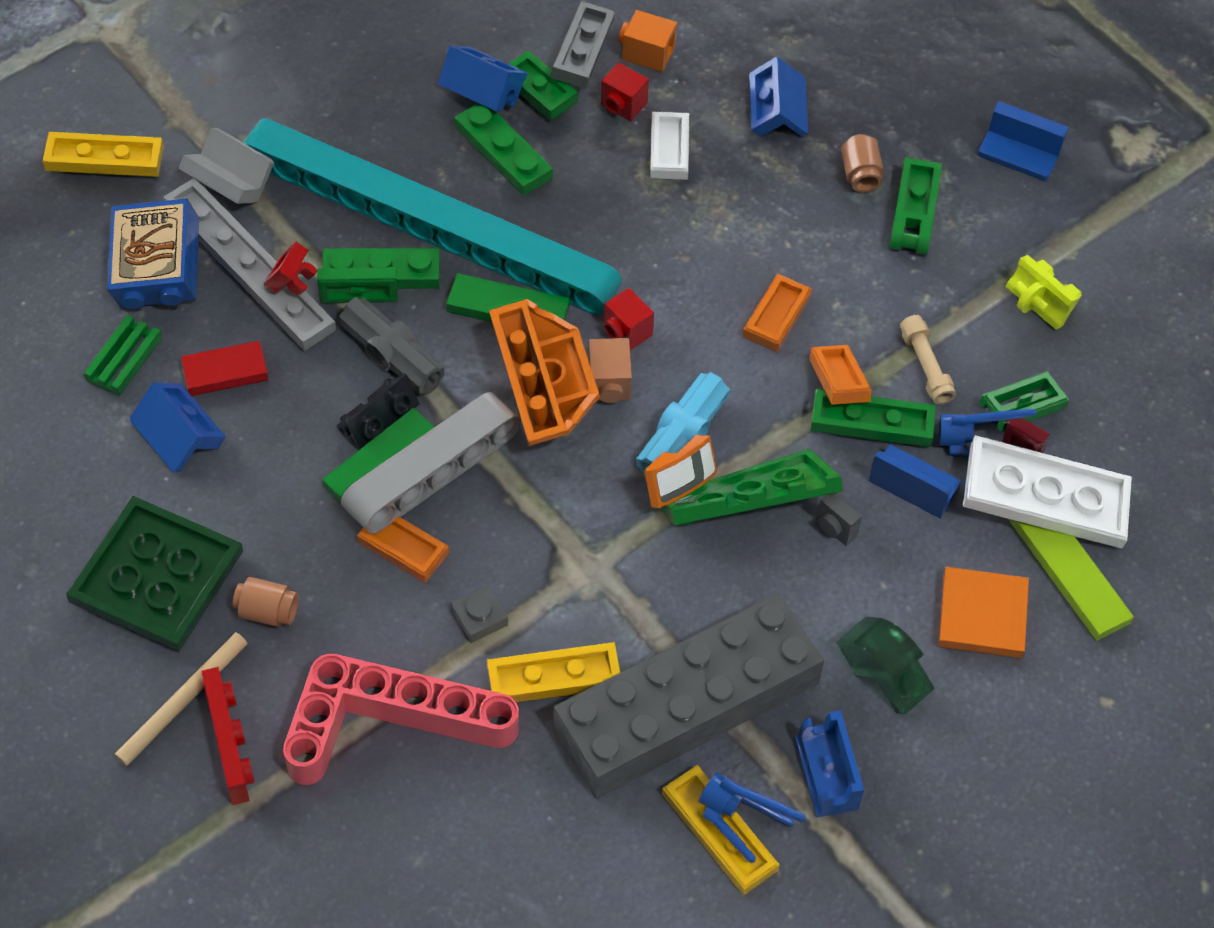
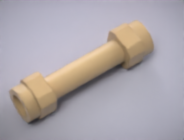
M919 315L905 318L900 323L902 337L907 346L913 345L928 379L926 390L929 397L933 399L936 405L952 401L956 396L954 383L949 374H943L927 340L930 331L926 322Z

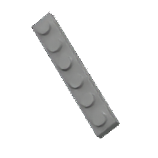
M197 179L189 180L163 197L164 201L188 198L199 216L198 241L304 351L336 331L335 321L306 291L301 295H296L285 285L275 293L264 285L277 261Z

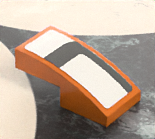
M695 435L678 453L663 452L644 470L652 508H661L681 499L702 486L717 473L711 436Z

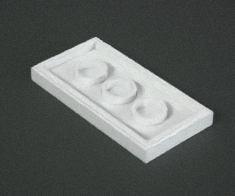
M975 435L970 444L963 507L1122 549L1128 538L1132 477Z

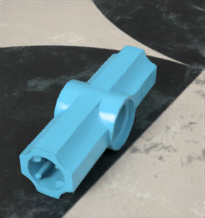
M711 372L708 374L701 373L679 403L672 402L666 408L658 423L657 432L636 458V466L643 472L644 476V470L663 452L678 453L695 435L707 434L710 421L729 397L730 388L725 385L722 378Z

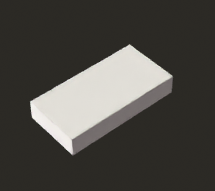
M652 112L650 178L688 180L689 113Z

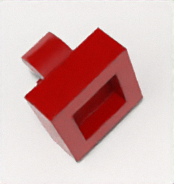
M295 241L281 254L264 285L275 293L287 285L292 293L301 295L307 290L308 286L300 281L298 274L310 280L317 273L316 268L312 264L302 262L309 250Z

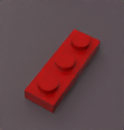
M219 667L202 670L232 805L249 802L250 799L246 785L254 784L255 781L249 757L240 759L237 746L245 745L246 742L240 719L231 721L229 708L237 706L231 680L222 682Z

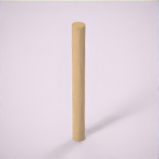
M235 632L114 754L117 761L127 767L205 688L201 671L219 667L221 672L247 645L246 640Z

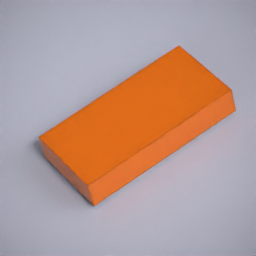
M777 273L744 327L742 337L778 353L811 298L812 288Z
M849 345L820 346L810 349L809 360L831 405L870 402L872 390Z
M401 517L395 518L393 523L378 533L371 534L363 528L357 535L359 544L424 583L428 581L450 553L448 545Z

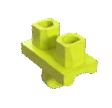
M1029 255L1023 256L1018 262L1016 272L1005 287L1019 298L1017 308L1023 313H1027L1030 310L1035 311L1055 330L1063 327L1071 311L1082 296L1081 291L1073 284L1063 285L1053 277L1055 275L1053 268L1044 260L1036 262Z

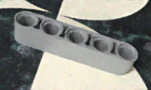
M487 392L354 482L344 492L341 498V505L369 533H378L393 523L395 518L409 512L512 439L521 426V418L495 394Z

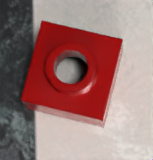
M618 62L601 81V105L612 114L620 115L631 122L648 103L649 79Z
M628 288L605 303L603 327L611 339L629 338L630 350L653 336L654 312Z

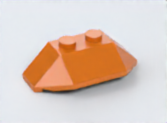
M528 299L489 310L529 446L570 434L600 398L579 329L558 316L538 308L537 304Z

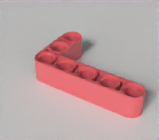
M326 654L316 659L311 666L284 743L283 753L289 777L300 785H311L318 782L327 770L346 712L494 748H504L515 742L519 735V708L512 697L502 693L338 654ZM331 677L341 679L333 685L323 683V681ZM371 687L383 689L375 695L364 693V691ZM412 697H421L425 699L422 703L417 705H410L406 703V701ZM454 707H462L467 710L460 715H453L447 712ZM317 715H325L328 717L324 722L321 723H312L309 721L312 717ZM495 717H504L509 720L503 725H495L490 722ZM305 753L315 755L312 760L305 763L296 761L298 756Z

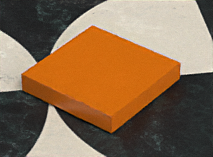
M945 566L938 647L1023 658L1026 640L1029 578Z

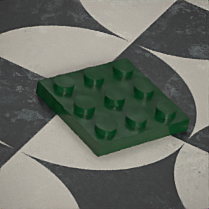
M132 496L66 593L68 602L179 652L243 553L242 543Z

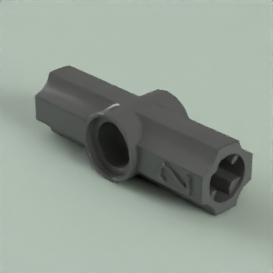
M355 297L345 305L343 312L339 315L340 325L365 346L368 356L378 368L385 372L391 369L399 377L406 373L413 389L419 395L423 393L429 394L438 387L439 382L445 376L444 367L418 345L414 333L405 323L400 320L390 321L364 297L361 299Z

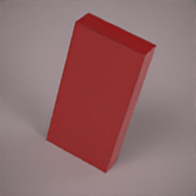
M260 341L181 356L188 393L191 396L268 381Z

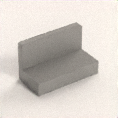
M211 128L201 154L183 155L178 169L233 202L243 204L259 201L274 162L221 129Z

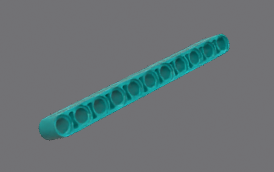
M266 118L260 119L243 141L246 145L273 160L274 164L270 174L532 289L570 298L571 306L590 314H602L605 309V303L614 297L622 284L620 274L608 264Z

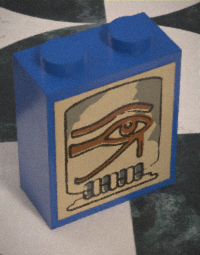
M188 198L112 206L107 290L120 308L140 309L144 305L161 303L165 305H178L183 301L196 300L199 216Z

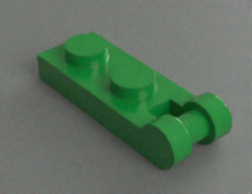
M905 157L889 249L900 251L901 247L915 249L916 254L927 255L942 163ZM908 227L920 230L919 234L904 232V229Z

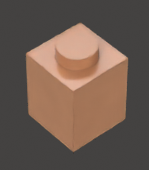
M629 338L589 339L588 361L600 395L597 401L616 403L621 400H630L632 375Z

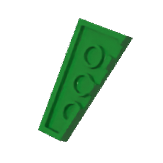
M806 449L708 480L688 495L661 507V511L674 525H689L699 520L842 492L843 486L841 476L811 449Z

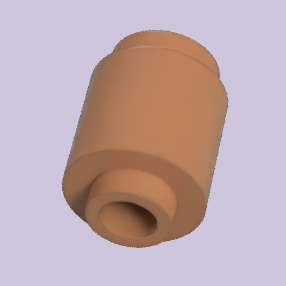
M863 134L852 136L841 147L847 182L857 192L866 193L874 191L880 187L884 176L878 142L875 138Z
M248 577L244 584L239 583L233 596V608L238 609L239 618L275 627H280L282 624L290 626L295 619L299 605V593L291 591L290 586L254 577Z

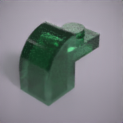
M864 617L836 641L855 675L876 679L894 711L898 714L906 715L935 689L918 661L924 655L923 652L904 630L889 620L877 617Z

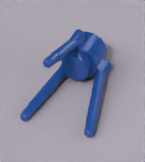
M1018 409L971 415L940 414L939 446H949V455L969 457L970 448L964 447L965 443H971L973 440L974 424L996 423L1000 420L1033 417L1036 415V410Z
M718 772L711 778L698 800L699 803L707 807L702 817L713 823L750 863L755 862V855L722 819L721 816L723 814L731 818L742 803L789 827L794 825V820L804 822L806 819L805 814L745 788Z

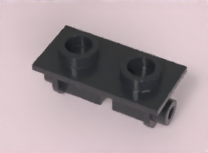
M404 373L400 377L386 379L384 385L367 398L368 403L366 405L360 403L348 414H343L340 417L341 422L337 424V428L344 437L352 435L358 450H360L412 408L415 409L420 403L408 375Z

